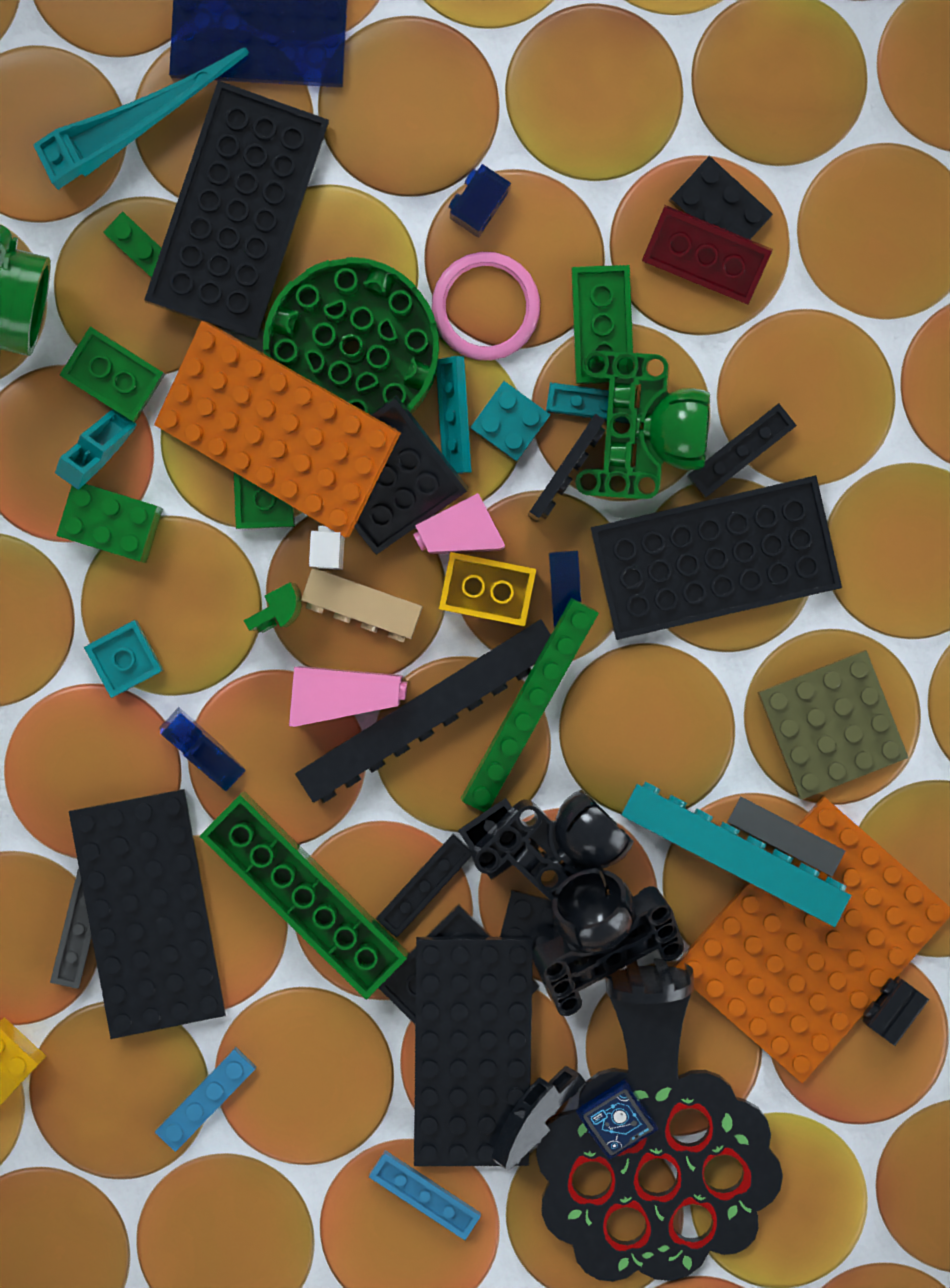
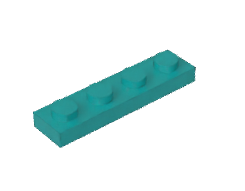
M452 356L439 359L437 368L441 450L458 474L472 472L464 356Z

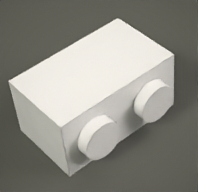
M318 526V531H311L309 567L343 570L345 537L340 535L341 532H335L326 526Z

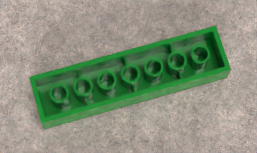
M245 791L199 836L364 999L367 1000L407 959L408 951Z

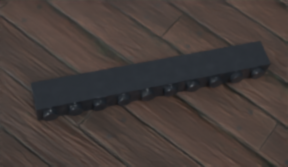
M542 619L536 621L296 772V777L312 802L315 803L319 799L322 804L337 795L335 789L343 784L346 788L351 787L361 780L359 774L369 769L373 773L384 766L386 763L383 759L389 755L394 754L395 757L402 755L411 749L408 744L418 738L422 742L435 734L432 728L440 723H443L444 727L459 719L457 713L467 707L470 712L484 702L481 699L483 696L490 692L495 696L508 688L507 681L514 677L519 681L529 675L531 672L530 667L536 663L551 636Z

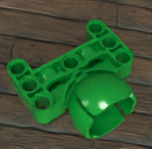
M592 351L585 356L583 369L586 374L594 378H609L610 381L604 468H586L579 472L576 476L575 485L580 493L590 496L651 499L660 491L664 462L683 470H697L705 467L706 455L704 453L707 450L710 413L708 406L710 404L709 392L697 388H682L669 393V362L665 357L658 354ZM595 356H600L605 361L604 369L599 373L593 372L590 368V361ZM626 357L634 362V370L628 375L621 373L619 370V362ZM653 359H659L664 365V370L659 376H652L648 371V364ZM638 385H641L640 407L636 408ZM618 417H626L629 420L630 429L628 432L619 433L616 430L615 421ZM641 423H644V429H641ZM634 444H637L636 464L632 466ZM590 473L596 477L597 485L594 489H587L582 484V478L585 474ZM619 475L625 479L626 487L624 490L616 491L612 488L611 479L613 476ZM649 477L654 480L655 490L653 492L645 493L641 490L639 484L642 478Z

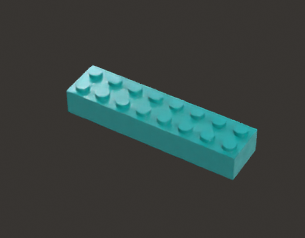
M646 781L643 786L636 784L621 816L836 927L852 896L845 892L846 885L827 876L825 881L818 878L820 872L802 862L799 867L791 864L793 858L777 849H774L773 853L764 850L767 844L748 835L746 840L739 837L740 830L725 822H722L721 826L712 823L713 816L696 808L694 813L685 809L687 803L673 795H670L669 799L658 795L661 789Z

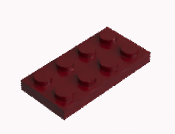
M664 205L642 261L749 305L773 249Z

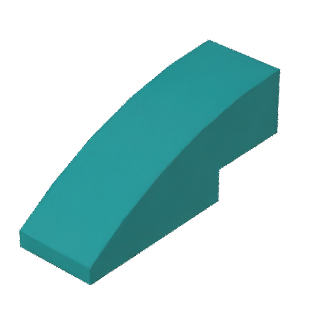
M112 409L83 432L79 437L78 443L59 458L55 474L79 490L118 451L135 430L137 424Z

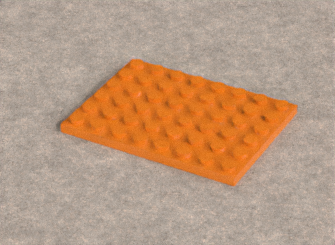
M824 796L797 826L846 851L833 877L804 863L820 872L818 878L825 881L827 876L846 885L845 892L852 895L836 927L747 882L673 965V967L685 970V963L691 966L694 971V989L802 1084L863 1016L871 1002H875L882 994L880 990L888 979L892 978L894 980L950 917V907ZM779 850L780 852L793 858L791 864L797 867L800 866L802 861Z

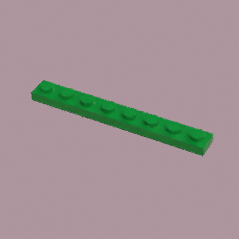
M571 598L461 796L462 802L483 812L491 808L599 613L595 609Z

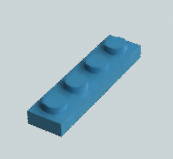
M235 1047L156 1129L155 1133L176 1152L256 1069V1066Z
M386 1150L369 1173V1178L463 1240H466L481 1217L479 1211Z

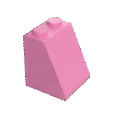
M479 493L415 525L418 532L413 534L422 551L427 549L430 554L500 551L505 548V544Z

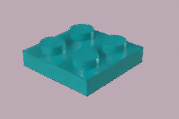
M503 381L470 429L517 462L551 414Z
M137 620L131 621L84 647L111 698L164 671Z

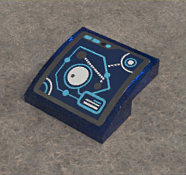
M625 1079L576 1109L579 1118L609 1160L659 1130L655 1120L644 1108L639 1096Z

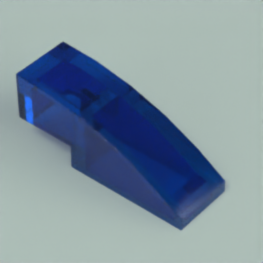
M578 550L548 553L553 630L571 598L581 602Z
M180 707L159 727L160 734L177 747L185 758L223 790L227 791L246 771L223 746Z

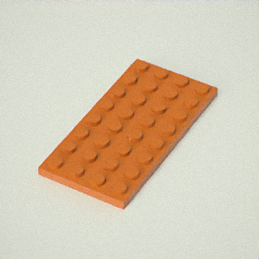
M201 321L154 423L155 426L331 530L341 532L340 535L345 538L350 537L401 434L398 430L206 321Z

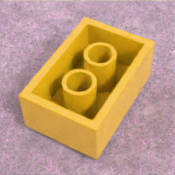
M450 552L439 610L525 627L536 569Z

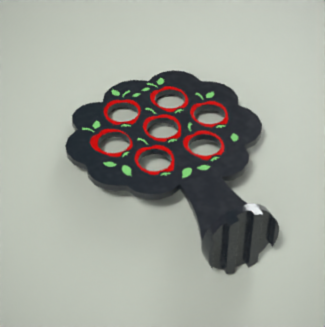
M654 958V965L638 966L636 960L627 965L625 969L618 970L605 977L606 993L611 999L624 1036L628 1070L611 1068L599 1071L589 1078L580 1091L577 1109L559 1113L548 1121L546 1125L550 1131L543 1137L536 1149L540 1172L548 1181L542 1194L541 1213L547 1229L559 1240L573 1245L577 1263L585 1273L603 1281L613 1282L626 1279L638 1270L655 1280L674 1281L689 1276L701 1267L709 1251L727 1255L736 1254L748 1248L755 1240L759 1229L757 1211L762 1210L774 1201L781 1190L783 1179L779 1159L769 1147L771 1132L768 1120L758 1106L745 1099L736 1097L731 1085L719 1074L708 1070H690L678 1076L681 1030L691 993L694 991V971L686 963L685 970L668 966L667 962L663 959ZM626 1089L653 1127V1130L614 1155H610L583 1116ZM687 1108L701 1111L708 1118L709 1122L708 1130L704 1137L692 1143L678 1141L669 1130L670 1121L673 1116L680 1110ZM730 1155L741 1163L743 1168L742 1176L738 1183L731 1188L717 1189L709 1185L704 1179L705 1166L715 1156ZM656 1158L666 1159L677 1169V1178L673 1186L659 1193L644 1189L638 1180L639 1170L643 1164ZM590 1161L605 1165L611 1173V1182L607 1189L601 1194L594 1196L580 1193L572 1183V1176L576 1168ZM690 1204L701 1205L712 1216L711 1226L708 1231L696 1238L684 1237L678 1234L673 1227V1220L677 1211ZM624 1207L634 1208L644 1216L646 1221L645 1229L640 1236L630 1241H621L611 1236L606 1227L607 1220L611 1213L617 1209Z

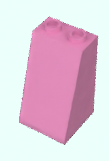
M305 666L294 667L289 726L296 727L396 707L400 704V700L406 699L407 682L402 681L403 675Z

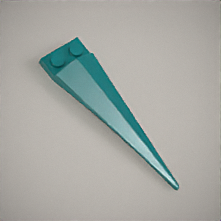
M241 48L214 64L154 93L96 116L57 128L40 139L33 146L51 183L59 190L81 174L84 177L89 175L249 54L247 48Z

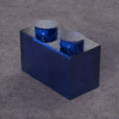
M484 164L480 166L478 171L473 169L464 183L467 185L462 195L457 193L448 207L451 209L450 219L478 238L511 190V183Z

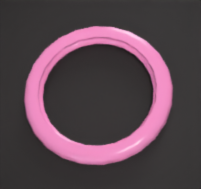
M477 252L454 261L442 273L433 292L432 312L436 321L437 331L451 349L471 359L492 361L513 354L528 342L539 320L540 297L531 274L520 263L509 256L496 252ZM480 266H493L511 274L519 282L526 300V313L519 330L507 341L494 346H478L462 339L451 327L446 313V299L454 281L462 273Z

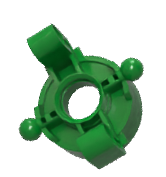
M0 225V351L5 350L31 356L37 343L46 307L51 261L50 257L18 250V238L13 237L12 239L10 231L5 226Z

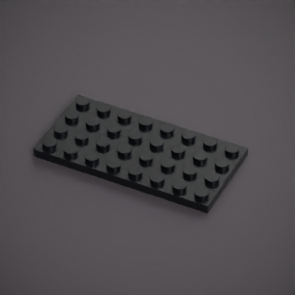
M218 80L144 299L145 303L198 321H206L218 328L257 340L329 125V120Z
M816 475L590 527L616 640L842 588Z
M185 789L70 810L69 817L110 1039L226 1016Z
M416 937L414 1166H500L491 1158L495 1144L508 1116L530 1087L532 937ZM529 1152L516 1166H529Z

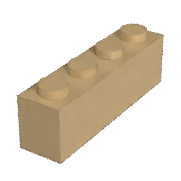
M313 567L301 601L307 602V609L321 614L324 609L335 612L333 616L335 619L350 623L351 618L361 621V628L377 633L378 628L389 631V638L404 642L405 638L412 639L423 608L421 605Z

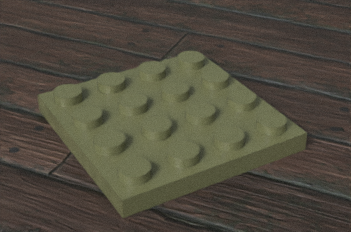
M866 650L758 692L800 800L908 758Z

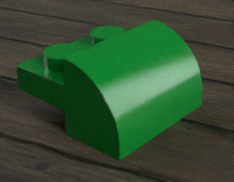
M289 582L266 594L264 597L269 607L250 616L244 622L249 631H258V633H264L277 626L275 620L278 621L280 627L290 626L299 616L302 607V597L296 583Z

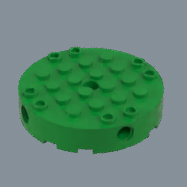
M346 257V259L327 260L306 269L304 273L290 281L274 301L268 314L263 335L265 355L368 414H372L396 395L410 413H414L428 395L437 374L440 353L439 336L436 321L427 300H425L415 284L405 275L384 263L371 259ZM349 341H357L360 344L359 350L354 354H347L344 351V346Z

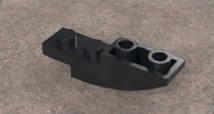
M565 1066L549 1082L539 1077L528 1088L508 1116L499 1134L491 1157L494 1162L509 1171L512 1167L518 1165L534 1146L542 1141L543 1137L550 1131L545 1121L554 1116L558 1109L569 1098L576 1095L579 1088L586 1083L580 1073Z

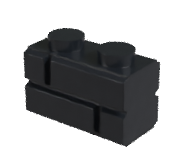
M899 976L894 980L892 978L888 979L880 990L882 994L876 1002H871L863 1013L865 1017L862 1020L868 1027L894 1046H896L930 1000Z

